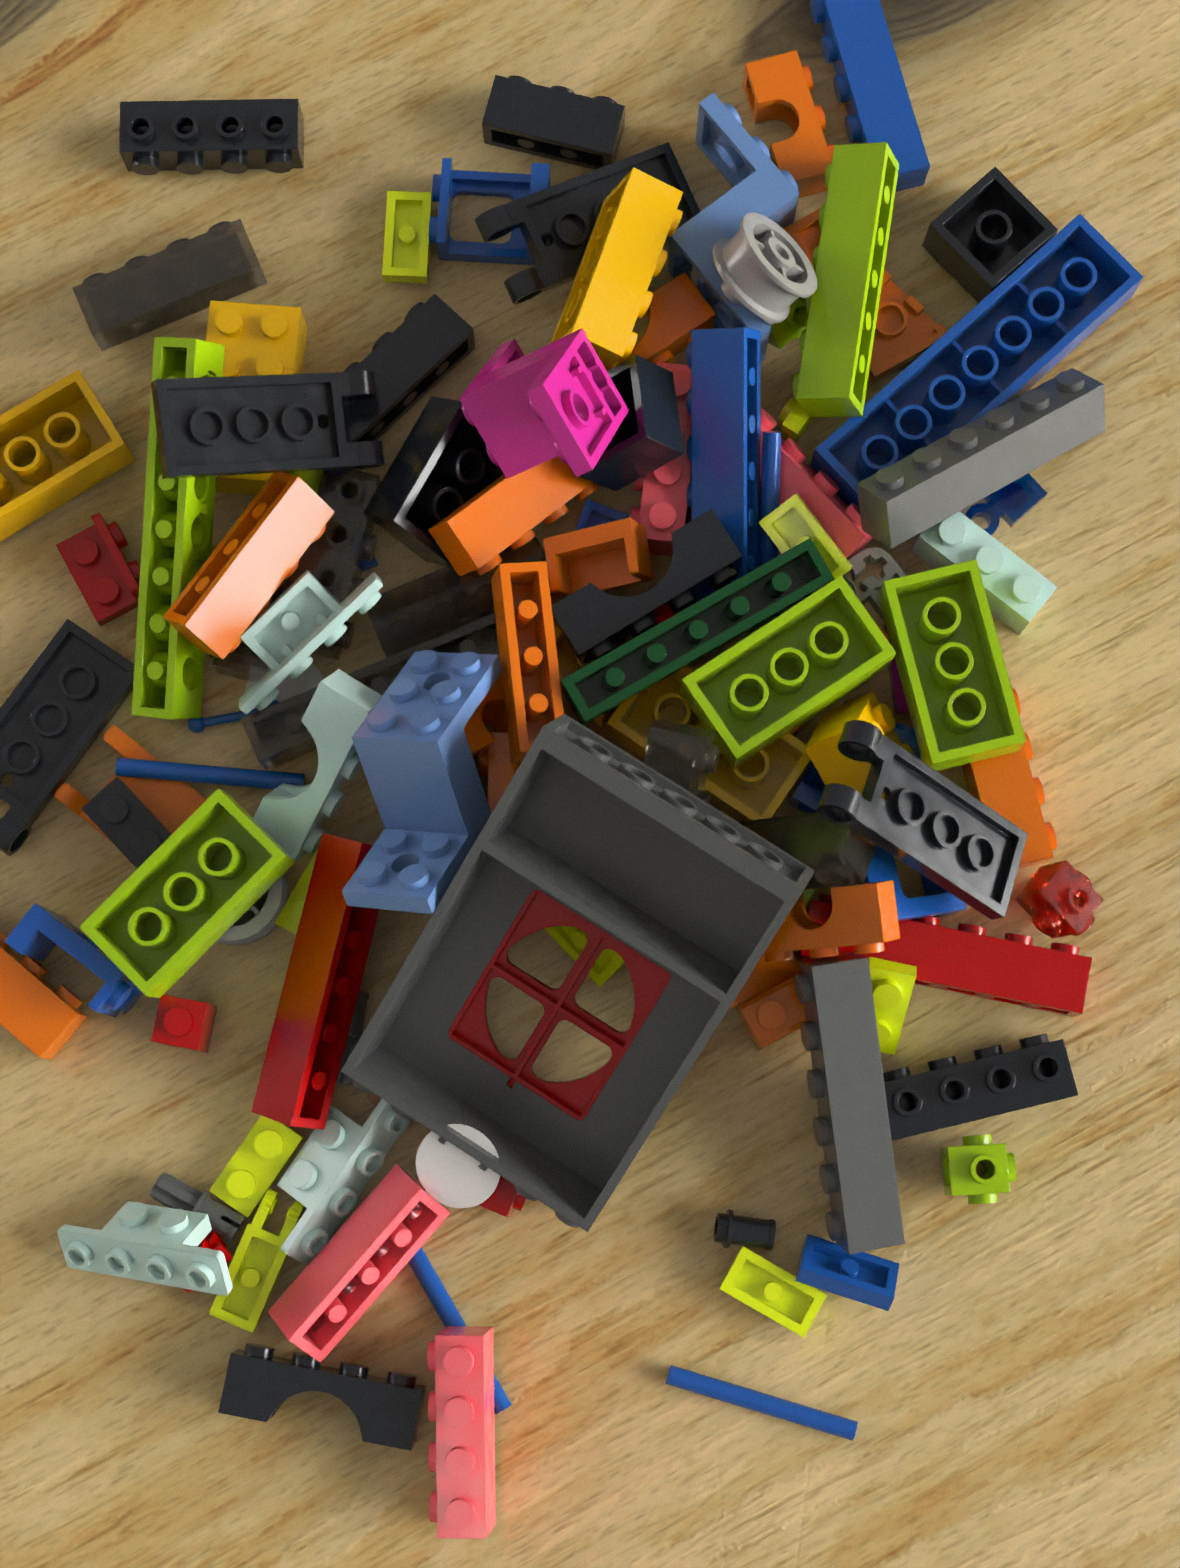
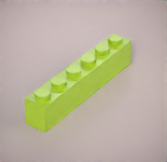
M887 142L834 145L832 164H828L826 167L825 183L828 191L826 204L822 205L819 210L820 243L819 246L814 248L812 255L813 269L817 278V290L810 297L806 298V309L809 315L807 328L801 332L799 340L802 356L800 373H796L793 379L794 397L810 417H863L899 171V163Z

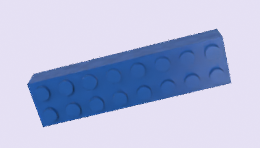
M1081 214L1077 215L864 405L863 417H850L814 450L810 467L816 473L822 470L837 483L840 490L836 494L848 506L854 503L859 507L857 483L876 474L878 470L889 467L913 454L917 449L930 445L950 434L951 431L984 416L988 411L996 409L1028 391L1133 296L1143 276Z

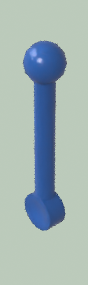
M273 700L263 710L259 711L257 708H254L247 715L239 711L207 718L202 716L201 718H190L188 720V728L193 733H200L208 726L266 715L271 719H277L283 714V706L279 701Z

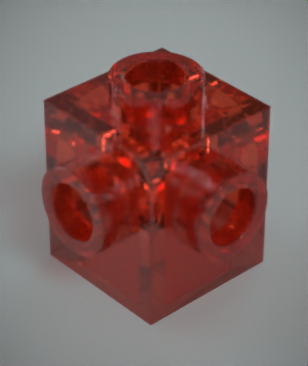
M1067 860L1040 866L1015 898L1017 903L1032 917L1034 926L1052 939L1068 935L1078 936L1084 933L1095 920L1093 914L1104 900L1092 888L1089 878L1075 870Z

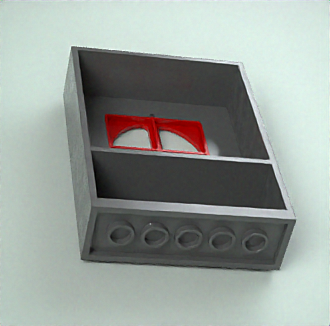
M564 714L541 728L341 1072L351 1078L352 1084L357 1089L367 1094H376L390 1103L393 1111L400 1117L410 1121L416 1120L439 1135L438 1141L445 1144L448 1141L479 1161L480 1165L478 1167L483 1171L490 1168L513 1183L515 1190L523 1197L533 1201L539 1200L553 1209L557 1218L566 1225L575 1228L580 1227L588 1232L804 891L815 870ZM572 926L584 931L588 941L559 988L547 986L509 960L508 952L510 948L525 936L544 928ZM605 949L614 950L622 957L633 983L634 1013L631 1026L625 1032L614 1029L580 1007L575 1001L576 993L601 952ZM495 977L506 980L540 1002L544 1007V1014L519 1056L514 1059L506 1057L499 1051L488 1025L486 1011L487 993L490 982ZM563 1020L573 1023L607 1045L612 1051L611 1059L596 1071L575 1080L545 1081L537 1077L532 1070L534 1062L557 1024ZM447 1124H463L477 1129L491 1141L499 1158Z

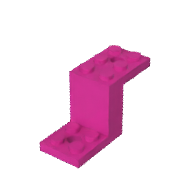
M582 328L527 355H524L515 338L501 344L459 398L466 420L477 428L486 443V450L490 460L501 468L507 479L557 456L564 463L569 464L576 477L592 471L629 411Z

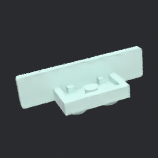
M308 570L303 573L248 626L240 637L271 669L239 699V709L247 715L254 707L259 711L266 708L279 694V690L276 687L288 675L295 679L313 662L310 654L322 643L327 647L335 643L347 630V626L344 624L346 620L356 611L361 615L366 613L378 602L382 596L378 592L383 586L381 578L373 572L339 603Z
M381 1098L363 1126L331 1105L324 1130L314 1129L277 1184L307 1208L281 1246V1250L285 1254L309 1265L329 1242L344 1217L352 1211L357 1198L371 1177L381 1168L385 1156L400 1134L410 1124V1120L400 1117L393 1111L390 1103Z
M127 1201L102 1230L63 1224L57 1231L66 1264L72 1269L227 1296L233 1289L224 1253L220 1250L197 1247L212 1230L208 1214Z

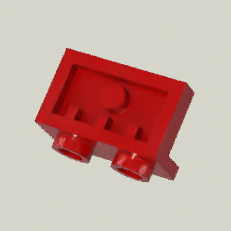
M97 513L91 516L94 525L56 544L94 618L100 626H103L138 607L140 565L136 559L130 563L128 562L122 548L129 544L116 521L108 524L102 515Z

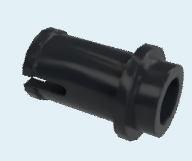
M730 1209L727 1210L726 1214L717 1213L714 1225V1242H721L723 1248H729L730 1244L772 1250L776 1233V1221L774 1219L766 1220L734 1215V1211Z

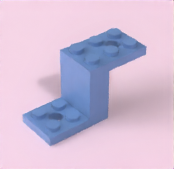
M713 92L699 103L696 145L733 188L679 227L670 237L668 272L673 278H676L683 272L687 274L716 314L715 328L746 327L761 331L762 362L765 360L771 326L743 304L736 305L725 296L721 288V284L724 281L715 266L712 250L713 246L720 239H731L740 230L741 219L751 212L768 217L782 228L794 223L799 188L795 179L787 170L782 169L780 171L771 161L769 150L764 142L757 136L751 137L743 128L741 118L736 109L730 103L726 102L723 104Z
M415 651L352 736L385 829L342 890L347 906L423 914L434 913L491 815L463 728L503 671L498 655L477 654L475 652Z

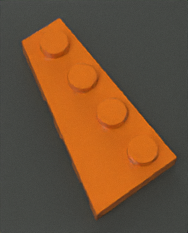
M820 208L783 228L801 247L812 267L813 250L816 246H819L821 236L819 226ZM885 269L869 369V378L872 383L918 358L948 331L941 323L937 324L923 311L925 307L912 295L907 296L891 280L892 276Z

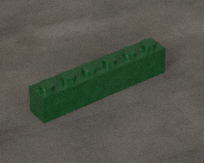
M810 537L563 678L560 681L561 691L580 724L585 725L805 599L833 581L834 577Z

